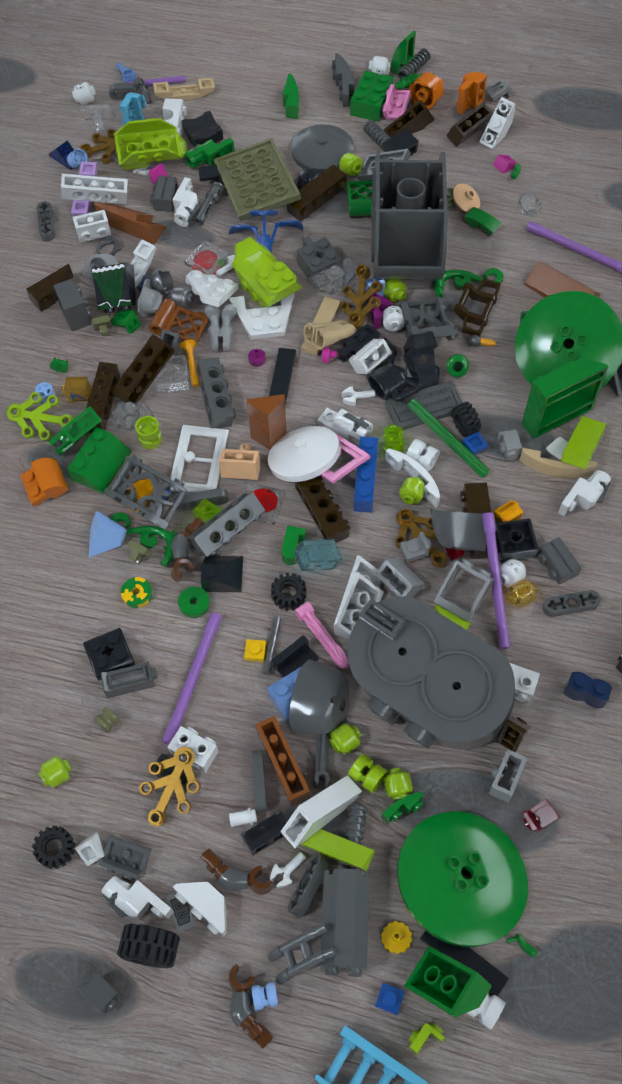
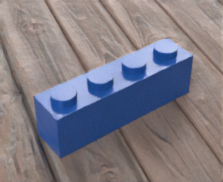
M360 436L359 448L368 453L371 458L357 467L354 511L372 513L378 438Z

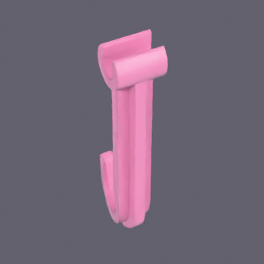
M306 602L295 609L297 618L301 622L304 621L336 665L341 669H348L350 667L348 657L315 616L312 605Z

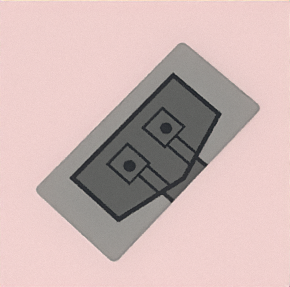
M175 891L166 895L165 898L168 906L174 911L172 918L177 932L180 933L196 926L189 904L186 902L183 905L174 896L177 893Z

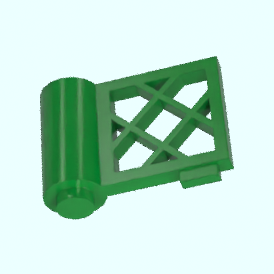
M372 181L347 182L349 217L371 216L372 199L369 197L372 195V190L368 187H372Z

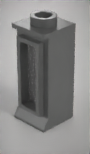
M147 661V663L127 668L101 672L104 693L107 698L155 687L154 679H157L155 667L151 668L149 661Z

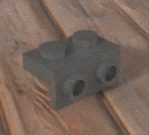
M110 835L104 851V857L98 861L97 865L102 866L103 870L107 872H118L123 874V877L126 879L136 880L145 874L152 849Z

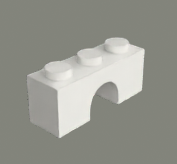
M165 98L163 105L164 120L176 126L177 133L181 137L182 120L186 116L187 108L184 106L183 99Z

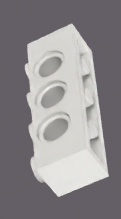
M62 174V199L127 205L128 179Z

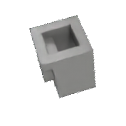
M517 430L499 432L497 445H499L500 453L504 454L505 460L519 458L522 446Z

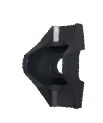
M432 331L409 335L403 347V360L406 364L407 378L420 383L422 389L439 384L440 367L435 364L434 348L438 346ZM422 355L427 357L425 365L418 364V358Z

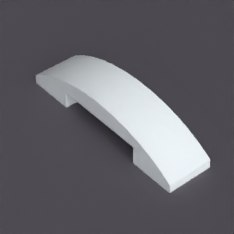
M141 240L133 252L135 257L130 263L134 264L135 288L148 270L156 250V246L144 240Z
M387 449L385 461L397 472L403 468L412 477L420 478L425 484L424 497L437 508L439 506L440 494L435 481L428 471L408 455L396 450Z

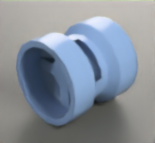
M76 149L67 156V162L72 168H79L81 162L87 161V154L82 149Z
M275 982L267 983L263 987L259 985L251 986L255 1011L262 1010L265 1006H278Z

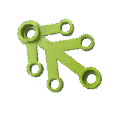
M33 392L30 395V399L21 405L12 404L8 407L7 417L11 421L18 422L22 429V435L26 438H32L34 430L27 425L24 418L31 419L39 432L40 439L43 441H49L51 433L45 429L41 421L60 424L64 427L66 425L64 424L65 419L68 418L69 422L74 419L69 414H65L62 417L43 414L50 408L58 406L59 399L55 395H50L47 398V402L32 412L26 410L42 401V396L38 392ZM38 395V399L34 401V397ZM55 398L56 401L54 403H51V400ZM17 410V414L13 415V411ZM27 430H30L29 435H26ZM44 433H48L46 438H43Z

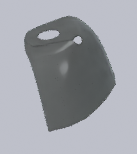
M430 508L434 532L441 546L448 549L465 551L486 550V535L481 513L453 512Z
M309 659L303 664L298 673L289 710L291 733H331L341 725L349 709L348 680L339 670ZM333 696L335 697L334 704L330 701ZM342 698L345 699V708L343 711L340 710V701Z

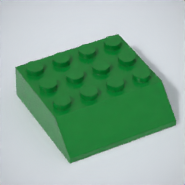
M579 358L575 361H569L559 369L551 370L542 377L535 378L532 382L521 423L533 440L593 410L609 366L605 363Z

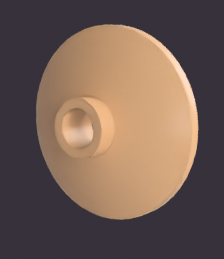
M460 183L454 187L452 192L453 199L462 211L468 213L472 207L479 209V195L471 186Z

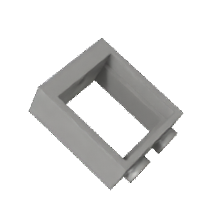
M463 558V560L455 561L433 602L462 619L471 621L494 578L490 577L491 573L482 568L478 570L473 567L474 563ZM461 568L486 581L470 610L446 597Z

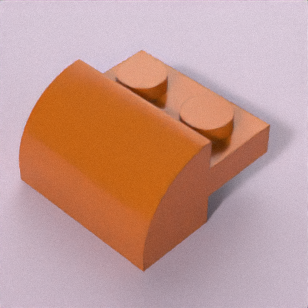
M470 72L463 76V82L458 89L457 113L462 115L469 107L475 109L484 101L487 81L486 74Z
M41 458L31 462L32 468L20 475L30 503L35 507L50 497L56 499L69 490L60 465L53 458Z

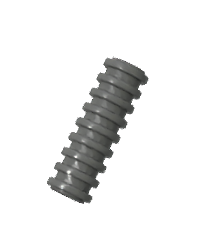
M426 48L418 51L406 66H402L398 70L399 79L409 77V74H415L430 60V52Z
M367 121L363 127L364 132L384 152H388L383 147V143L391 139V137L375 121Z
M351 805L348 808L350 812L347 814L349 819L346 821L348 826L345 827L347 833L344 834V837L347 840L363 845L361 841L364 838L362 834L365 832L363 827L366 825L364 820L367 818L365 814L368 810L360 805ZM340 862V865H342V867L349 869H357L355 867Z

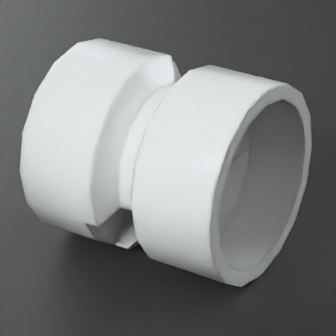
M415 439L406 455L413 458L429 472L435 465L440 451L432 446L427 447L425 442Z
M488 993L479 1008L466 1014L472 1018L478 1016L479 1022L491 1030L506 1002L496 995L489 996Z

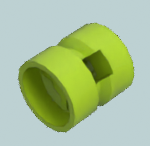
M152 416L139 418L135 424V429L140 445L149 450L157 448L162 442L157 419Z
M363 753L352 765L348 776L357 783L362 782V787L372 794L383 782V778L387 775L388 770L380 764L374 765L373 759ZM366 769H370L366 776H364L363 774Z

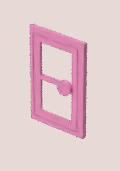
M338 434L336 435L341 447L340 455L343 450L355 459L335 473L328 469L321 474L331 483H335L371 458L368 453Z

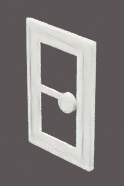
M183 425L170 479L173 481L175 478L181 480L185 461L188 463L193 461L212 463L207 485L183 483L185 484L184 488L188 490L187 493L217 489L220 476L219 459L222 449L226 447L229 430ZM191 435L217 438L213 459L195 457L193 452H187ZM170 488V489H169V490L172 491V492H178L177 490H175V489H173V488Z

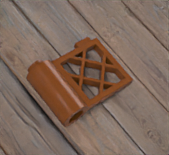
M163 299L148 328L153 334L161 336L163 329L170 331L172 327L179 326L181 331L176 333L180 334L182 341L194 340L198 344L209 319L202 312L198 311L195 313L177 306L171 299ZM179 313L186 315L187 319L179 321ZM200 320L203 321V324L195 327L193 321ZM190 322L192 328L184 330L182 324ZM195 332L196 337L191 339L186 334Z

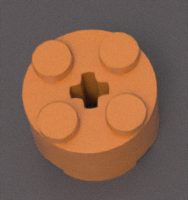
M428 72L420 75L409 87L411 92L410 99L413 100V105L422 100L428 109L432 108L443 97V80Z

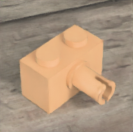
M244 443L240 444L239 450L222 449L219 459L221 478L258 480L261 468L259 451H252L247 443H245L244 449Z

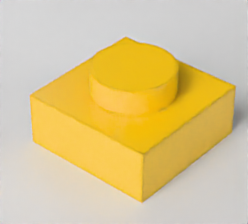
M246 639L244 661L264 662L266 641Z

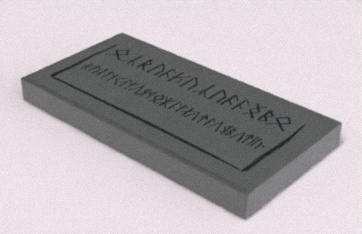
M451 380L418 391V393L405 398L402 402H396L393 398L385 400V406L397 432L425 424L408 407V403L412 399H416L437 420L451 416L452 408L462 403Z

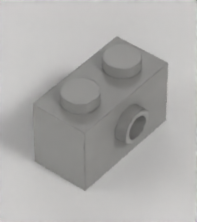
M398 557L386 559L376 572V575L397 596L414 598L424 585Z
M507 749L501 765H495L491 775L495 779L488 794L509 803L527 757Z

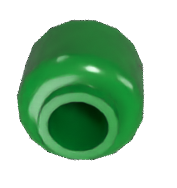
M461 353L451 355L446 362L447 372L453 377L464 376L469 370V362L466 356Z

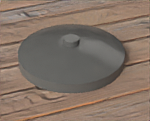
M325 124L313 125L301 130L294 137L291 146L292 157L295 163L302 169L308 166L309 169H314L318 174L323 173L332 165L339 168L341 157L346 153L353 154L354 152L352 138L347 132L339 127Z

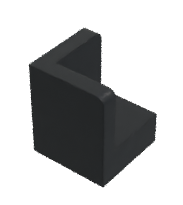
M217 165L198 167L200 181L213 180V182L220 183Z

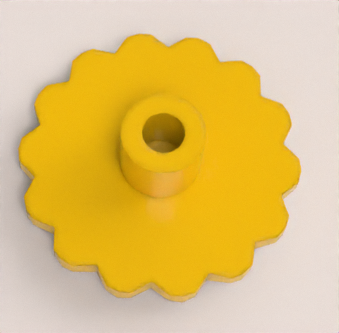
M390 922L383 928L384 932L381 933V942L390 953H404L406 949L410 948L412 932L409 931V927L405 926L403 922Z

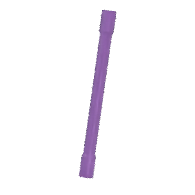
M529 222L527 231L545 237L622 273V262L552 232L535 222Z
M489 512L482 514L486 535L491 577L494 578L492 592L497 625L498 649H508L511 647L505 616L495 536L494 513Z
M217 613L210 614L205 627V633L179 701L162 739V742L166 745L170 744L180 728L211 642L222 619V616Z

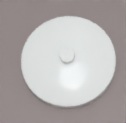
M307 426L293 430L281 437L272 446L268 454V465L272 473L283 481L300 482L315 478L326 472L337 461L341 450L338 437L332 430L322 426Z

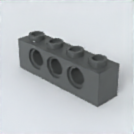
M219 357L198 359L196 372L210 427H231L233 420L236 419V411L231 405L232 396L227 390L228 381L224 379V366L220 364Z
M245 491L190 534L188 539L201 556L210 557L218 551L217 548L222 544H228L232 540V536L243 532L247 528L246 525L251 521L258 520L265 509L253 492ZM242 509H244L245 515L243 518L240 517V511ZM229 520L230 527L226 530L225 523ZM215 532L216 538L214 541H211L210 535Z

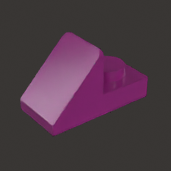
M374 293L369 300L375 296L381 301V304L378 308L371 309L374 329H380L381 321H383V311L392 306V302Z

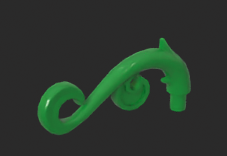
M490 268L484 274L485 279L488 276H495L496 279L492 281L499 282L500 284L503 281V273L497 268ZM444 270L443 279L434 281V291L437 297H443L444 285L447 284L445 281L450 278L456 277L454 284L459 289H463L464 284L471 283V280L481 283L484 278L465 270Z
M119 512L110 517L114 522L124 521L126 523L125 526L127 528L130 527L131 521L126 513ZM148 525L127 529L126 535L141 534L139 537L141 545L149 549L157 545L156 535L162 537L167 547H163L165 553L160 564L167 567L170 561L174 560L171 543L175 537V530H172L170 533L161 527Z

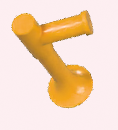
M185 340L180 343L179 347L185 350L187 354L191 384L193 388H197L200 384L193 355V349L197 346V342Z

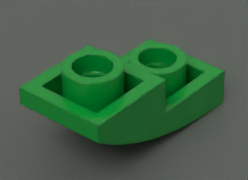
M472 207L463 217L474 228L477 226L481 227L489 236L501 224L495 217L476 207Z
M417 792L401 798L382 813L381 819L388 825L391 820L396 822L403 813L401 810L407 815L412 811L416 813L424 804L422 802L424 794Z

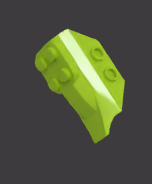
M161 118L129 121L114 133L119 167L124 170L145 168L150 163L180 159L185 157L184 153L188 151L186 141L179 136L176 126Z
M248 237L235 245V258L232 266L241 282L242 289L245 292L247 291L251 299L257 302L260 307H270L303 288L297 282L296 275L288 266L278 261L264 245L252 237Z

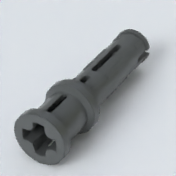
M212 183L211 190L207 192L206 200L194 219L197 225H204L213 206L219 202L220 195L225 191L221 183Z

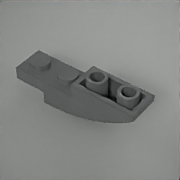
M335 53V60H332L333 80H336V86H339V90H342L339 91V97L343 101V107H349V96H353L355 86L353 73L344 58Z

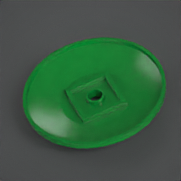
M563 291L549 295L537 302L526 313L518 327L515 338V356L518 367L524 378L532 385L535 378L542 377L553 369H559L569 361L581 358L605 363L609 367L602 383V388L615 375L622 361V324L615 311L605 301L592 294L581 291ZM565 340H573L574 346L571 349H566L563 345Z
M460 811L435 814L423 820L410 832L400 850L397 863V879L402 899L417 923L434 937L456 946H484L508 934L520 920L528 898L526 868L512 840L492 822L475 814ZM461 869L469 870L471 879H465L461 875Z

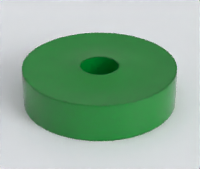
M189 587L179 595L178 605L181 613L186 617L198 618L208 611L210 600L204 589ZM192 601H197L196 604H191Z

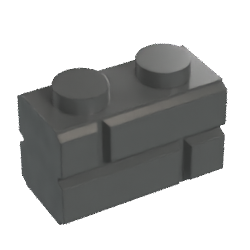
M158 176L157 182H154V194H151L150 202L153 204L155 211H173L172 199L178 190L176 177Z
M560 537L540 547L538 560L542 565H546L552 580H556L560 585L579 575L581 567Z

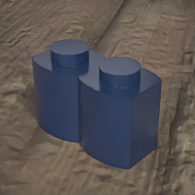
M572 672L567 681L564 694L572 700L584 701L591 707L604 708L609 700L612 686L606 681L592 679L584 673Z

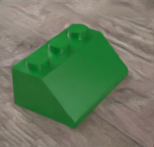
M95 427L67 468L70 478L76 483L103 494L105 488L110 485L125 462L126 455L129 456L131 450L112 433Z
M428 946L404 987L456 1018L479 1008L492 985L478 972Z

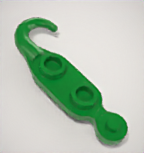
M409 74V77H402L400 81L395 83V87L398 90L409 88L422 74Z

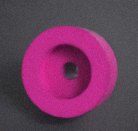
M330 346L322 349V363H329V358H336V351H330Z

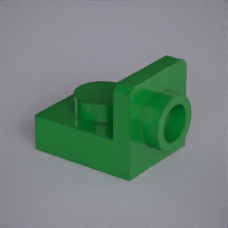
M121 310L110 320L113 326H125L129 334H132L141 326V322L134 310Z

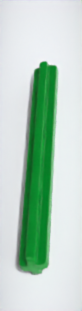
M412 399L408 403V407L482 478L488 475L490 470L416 399Z

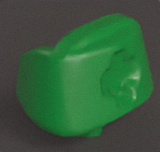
M54 357L50 362L52 370L62 373L68 371L69 362L67 360L64 361Z

